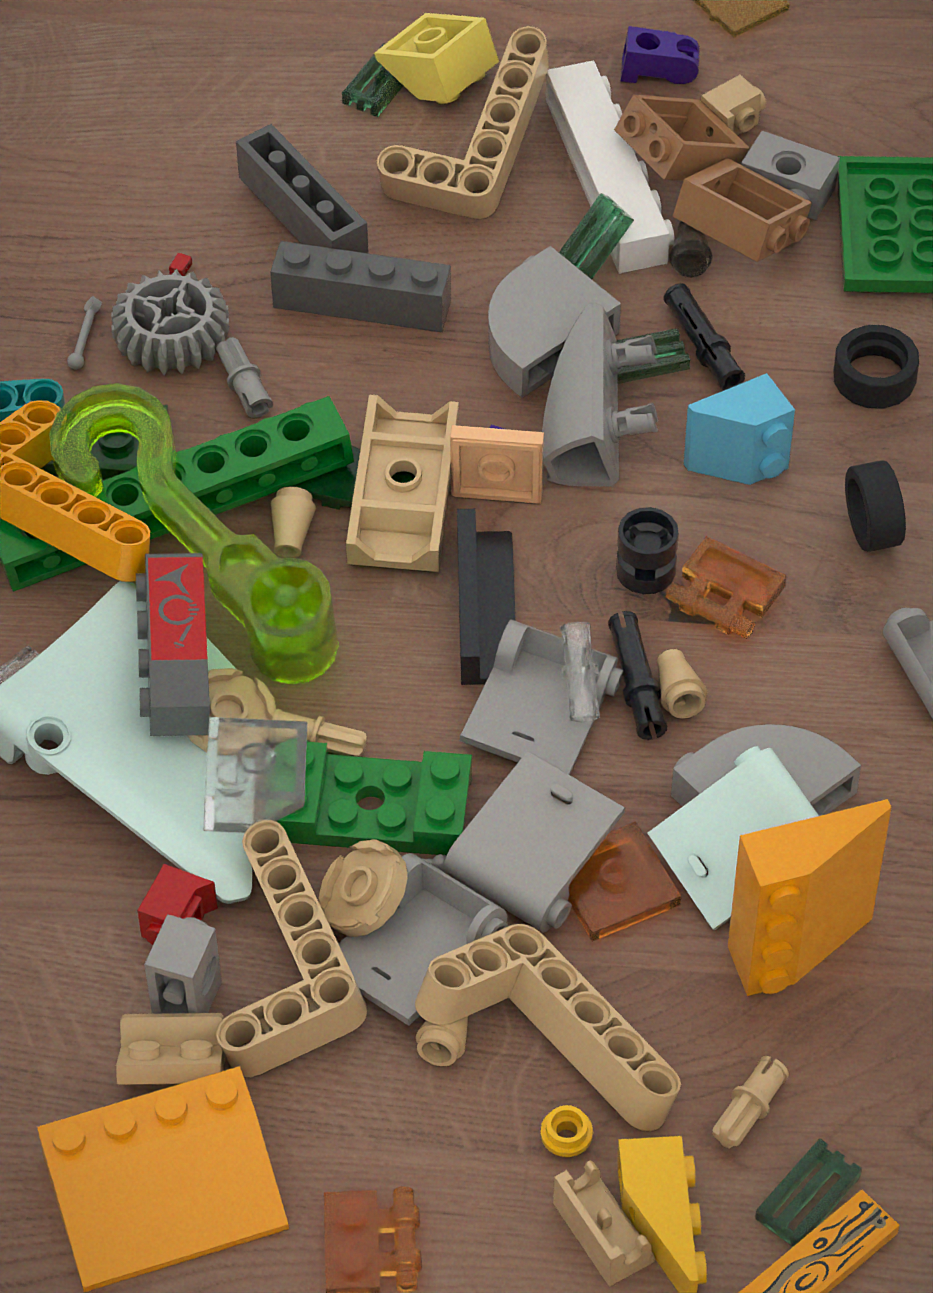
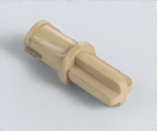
M276 709L269 730V739L271 740L282 739L327 743L329 753L343 756L361 757L367 742V735L363 731L327 723L323 716H318L317 720L283 712L280 709Z
M763 1056L743 1086H737L732 1091V1102L713 1127L712 1133L713 1137L719 1140L725 1148L740 1145L757 1119H763L769 1113V1102L789 1077L788 1069L779 1060L775 1059L768 1070L767 1067L771 1062V1057Z

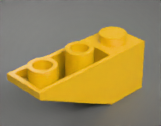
M682 1136L618 1139L617 1171L621 1209L639 1235L646 1237L651 1245V1252L655 1260L679 1293H697L698 1284L707 1283V1269L704 1251L695 1252L693 1236L701 1235V1216L699 1203H689L688 1188L695 1187L696 1184L693 1155L684 1156Z

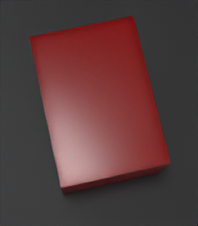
M177 253L169 266L170 275L177 268L180 275L185 276L192 266V257Z

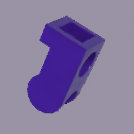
M628 26L622 54L620 81L637 83L638 75L666 78L675 84L690 83L699 74L700 45L690 36Z

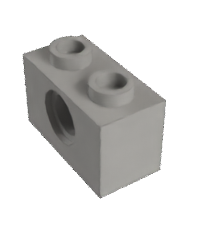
M761 131L741 162V165L811 201L812 205L808 217L817 220L836 189L840 157Z
M167 914L144 964L152 1014L209 1012L222 983L215 928L196 918L188 917L182 919Z

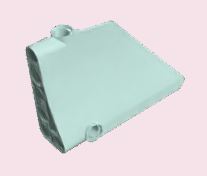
M119 581L61 637L26 666L0 684V757L8 764H13L24 755L29 767L39 774L49 775L58 772L180 870L214 881L216 898L222 903L230 904L245 901L250 897L252 890V865L243 848L242 840L244 833L252 826L254 752L243 757L224 758L206 753L192 743L188 736H150V718L140 717V688H148V678H139L138 649H147V639L137 638V611H146V602H136L135 583ZM207 638L208 671L223 668L236 669ZM46 739L56 742L59 746L48 750L38 745Z

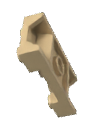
M369 395L346 540L347 564L439 572L444 538V519L451 475L450 436L452 425L459 426V402L449 401L433 414L397 412L378 395ZM400 471H407L415 475V478L407 483L396 482L391 477Z

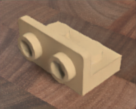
M221 1013L122 1015L120 1020L121 1049L116 1064L117 1085L182 1084L222 1072L224 1070L225 1055L217 1041L216 1032L224 1016Z

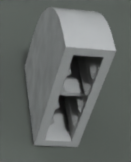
M551 246L535 256L528 257L520 266L511 271L497 286L489 305L488 350L492 365L503 382L521 398L553 377L565 341L576 320L588 304L594 302L604 306L614 335L616 336L620 332L621 303Z
M754 725L728 732L708 743L696 753L689 752L682 756L673 768L671 796L683 807L736 767L734 764L736 758L748 749L758 746L761 750L772 748L817 814L821 816L830 813L857 793L861 765L839 745L817 733L787 725Z

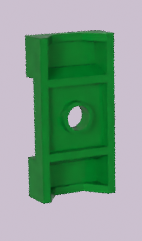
M279 739L266 820L280 823L285 829L290 842L296 844L350 848L360 841L375 839L388 844L398 852L430 855L442 854L447 856L450 848L465 829L468 790L472 782V755L424 751L422 762L328 754L327 743ZM366 797H376L383 802L379 808L374 810H366L358 805L359 801Z

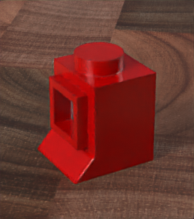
M163 864L137 910L141 937L153 945L167 914L182 919L191 917L202 921L204 914L218 909L215 882Z

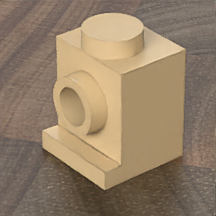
M741 75L701 95V101L736 135L747 132L759 124V113L766 108V99L762 91L758 87L751 85ZM713 128L710 129V136L713 135Z

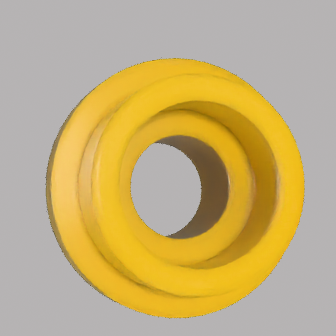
M569 1105L557 1107L547 1114L542 1121L541 1140L544 1146L557 1156H577L583 1153L591 1144L593 1137L592 1123L587 1115L577 1107ZM562 1130H570L575 1133V1136L564 1138L559 1136L558 1133Z

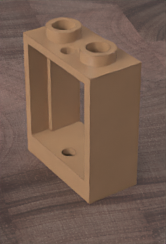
M633 95L614 129L664 180L683 181L685 178L727 158L741 165V162L750 150V147L699 99ZM711 128H713V135H712V136H710V129H711Z
M727 158L683 180L672 217L759 262L774 253L780 252L781 249L792 243L799 242L805 236L810 225V220L807 217L812 202Z

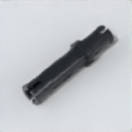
M684 283L671 286L665 292L663 300L670 307L684 332L697 349L696 357L701 365L710 369L722 390L743 383L745 373L731 355L729 342L724 336L717 334L706 314L690 293L688 286Z
M622 611L626 627L622 628L618 613L610 617L608 627L613 637L621 669L624 670L623 678L626 686L623 689V695L627 706L633 710L637 735L642 739L652 740L648 725L650 722L654 725L657 738L667 731V722L664 719L659 703L661 689L658 681L652 678L638 626V618L631 611Z

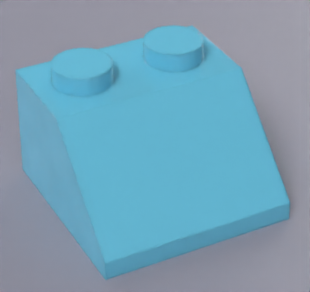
M767 373L689 404L687 410L684 466L688 471L748 485L765 478L778 476L784 470L789 469L795 409Z

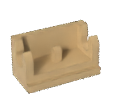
M587 1161L584 1166L585 1173L576 1180H573L567 1170L554 1176L553 1204L610 1287L654 1263L655 1257L651 1252V1245L646 1237L639 1235L600 1178L598 1167L593 1161Z

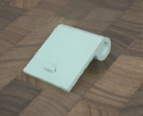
M755 746L742 753L734 761L736 767L648 832V835L713 930L718 929L731 919L740 835L819 816L772 748L761 750L758 746ZM701 861L704 863V865H705L706 868L708 869V875L706 874L707 871H706L705 867L703 866V864L701 863Z

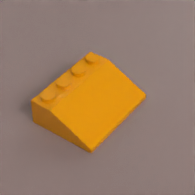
M888 799L740 835L728 949L747 996L762 992L774 994L784 990L789 985L797 983L872 920L891 813V805Z
M240 1066L37 1127L44 1161L84 1292L289 1229L257 1115Z

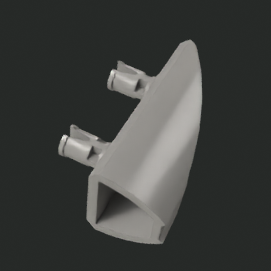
M594 302L588 304L583 309L565 341L551 380L542 427V432H544L543 464L547 468V480L567 486H614L619 480L620 437L627 434L636 435L658 432L655 423L658 422L654 403L627 408L625 411H618L617 374L622 366L628 365L631 367L657 363L654 355L657 353L654 338L652 335H647L646 337L618 343L604 306Z

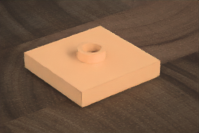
M452 425L450 436L451 496L541 503L543 492L544 432Z

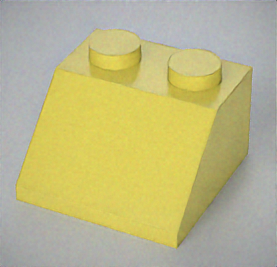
M435 13L423 14L374 52L376 60L417 99L437 101L438 104H447L458 99L464 89L472 83L483 79L486 75L485 72L499 62L485 18Z

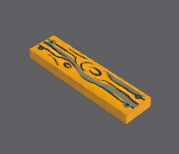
M861 1189L739 1293H829L898 1234L900 1225Z

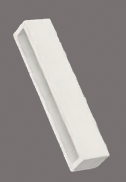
M594 60L548 69L546 74V102L618 273L668 264L669 245L674 244L673 227L670 220H664L661 215V202L658 192L650 190L648 172L644 161L637 160L636 151L614 130L622 116V111L618 103H612L608 78L600 75Z

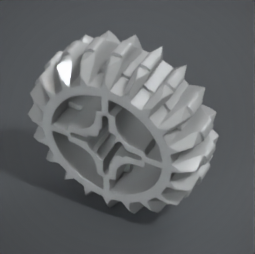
M177 268L172 275H163L158 270L157 276L154 278H149L142 274L140 284L128 283L126 293L118 294L116 305L113 306V312L111 313L112 336L121 352V356H128L132 366L142 364L147 373L154 368H160L164 376L169 369H178L183 374L186 366L191 365L199 370L202 359L213 361L217 345L225 341L230 329L229 310L220 293V289L212 287L208 278L198 280L194 271L186 276H181Z

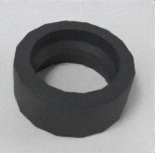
M865 325L855 328L841 338L836 348L833 368L834 383L840 394L854 404L866 408L881 409L898 405L911 395L916 385L919 369V350L913 340L898 329L886 325ZM864 356H881L892 360L902 370L896 375L885 378L870 377L861 374L850 363Z
M883 460L850 466L845 477V495L849 519L858 544L862 550L867 552L900 546L905 540L906 518L902 493L893 468L887 461Z

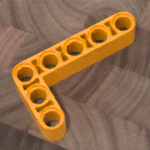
M31 401L1 421L0 518L114 579L133 582L136 581V573H145V554H149L150 551L149 527L129 514L41 469L56 458L61 450L62 411L60 407L49 401Z

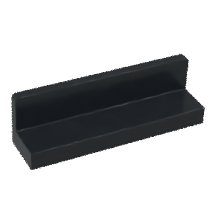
M475 508L457 509L461 685H484L494 667L497 649L504 630L511 619L516 621L512 533L510 531L476 532Z

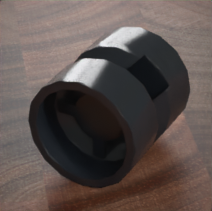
M652 507L638 508L628 512L621 519L618 527L616 572L621 584L632 592L643 595L656 594L665 590L674 580L679 531L676 521L665 511Z

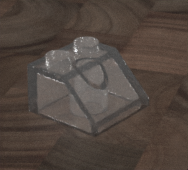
M209 717L203 831L245 833L256 822L263 820L277 821L304 807L307 722Z

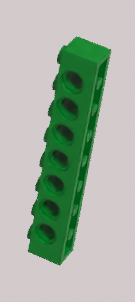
M330 396L314 402H307L298 408L274 417L262 419L258 423L237 431L222 434L213 440L189 449L177 451L173 455L152 463L137 466L128 472L104 481L92 483L80 490L145 523L150 529L151 540L275 493L281 488L296 485L354 463L350 434ZM0 519V563L13 592L86 564Z

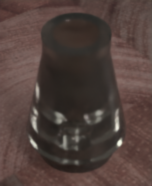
M681 221L670 252V263L680 275L690 278L702 275L710 266L713 258L705 234Z

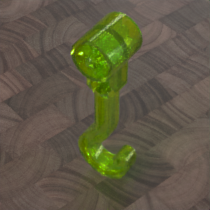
M119 383L93 386L73 396L56 414L49 433L51 455L56 473L60 479L97 497L102 492L104 484L99 462L90 453L92 446L99 438L109 433L123 432L136 437L139 440L137 468L143 499L154 516L191 553H203V565L207 568L212 595L246 628L251 657L259 671L273 681L286 684L309 682L324 674L334 662L339 645L330 583L323 572L306 560L291 557L279 559L254 534L236 535L176 477V447L171 418L159 399L142 388Z

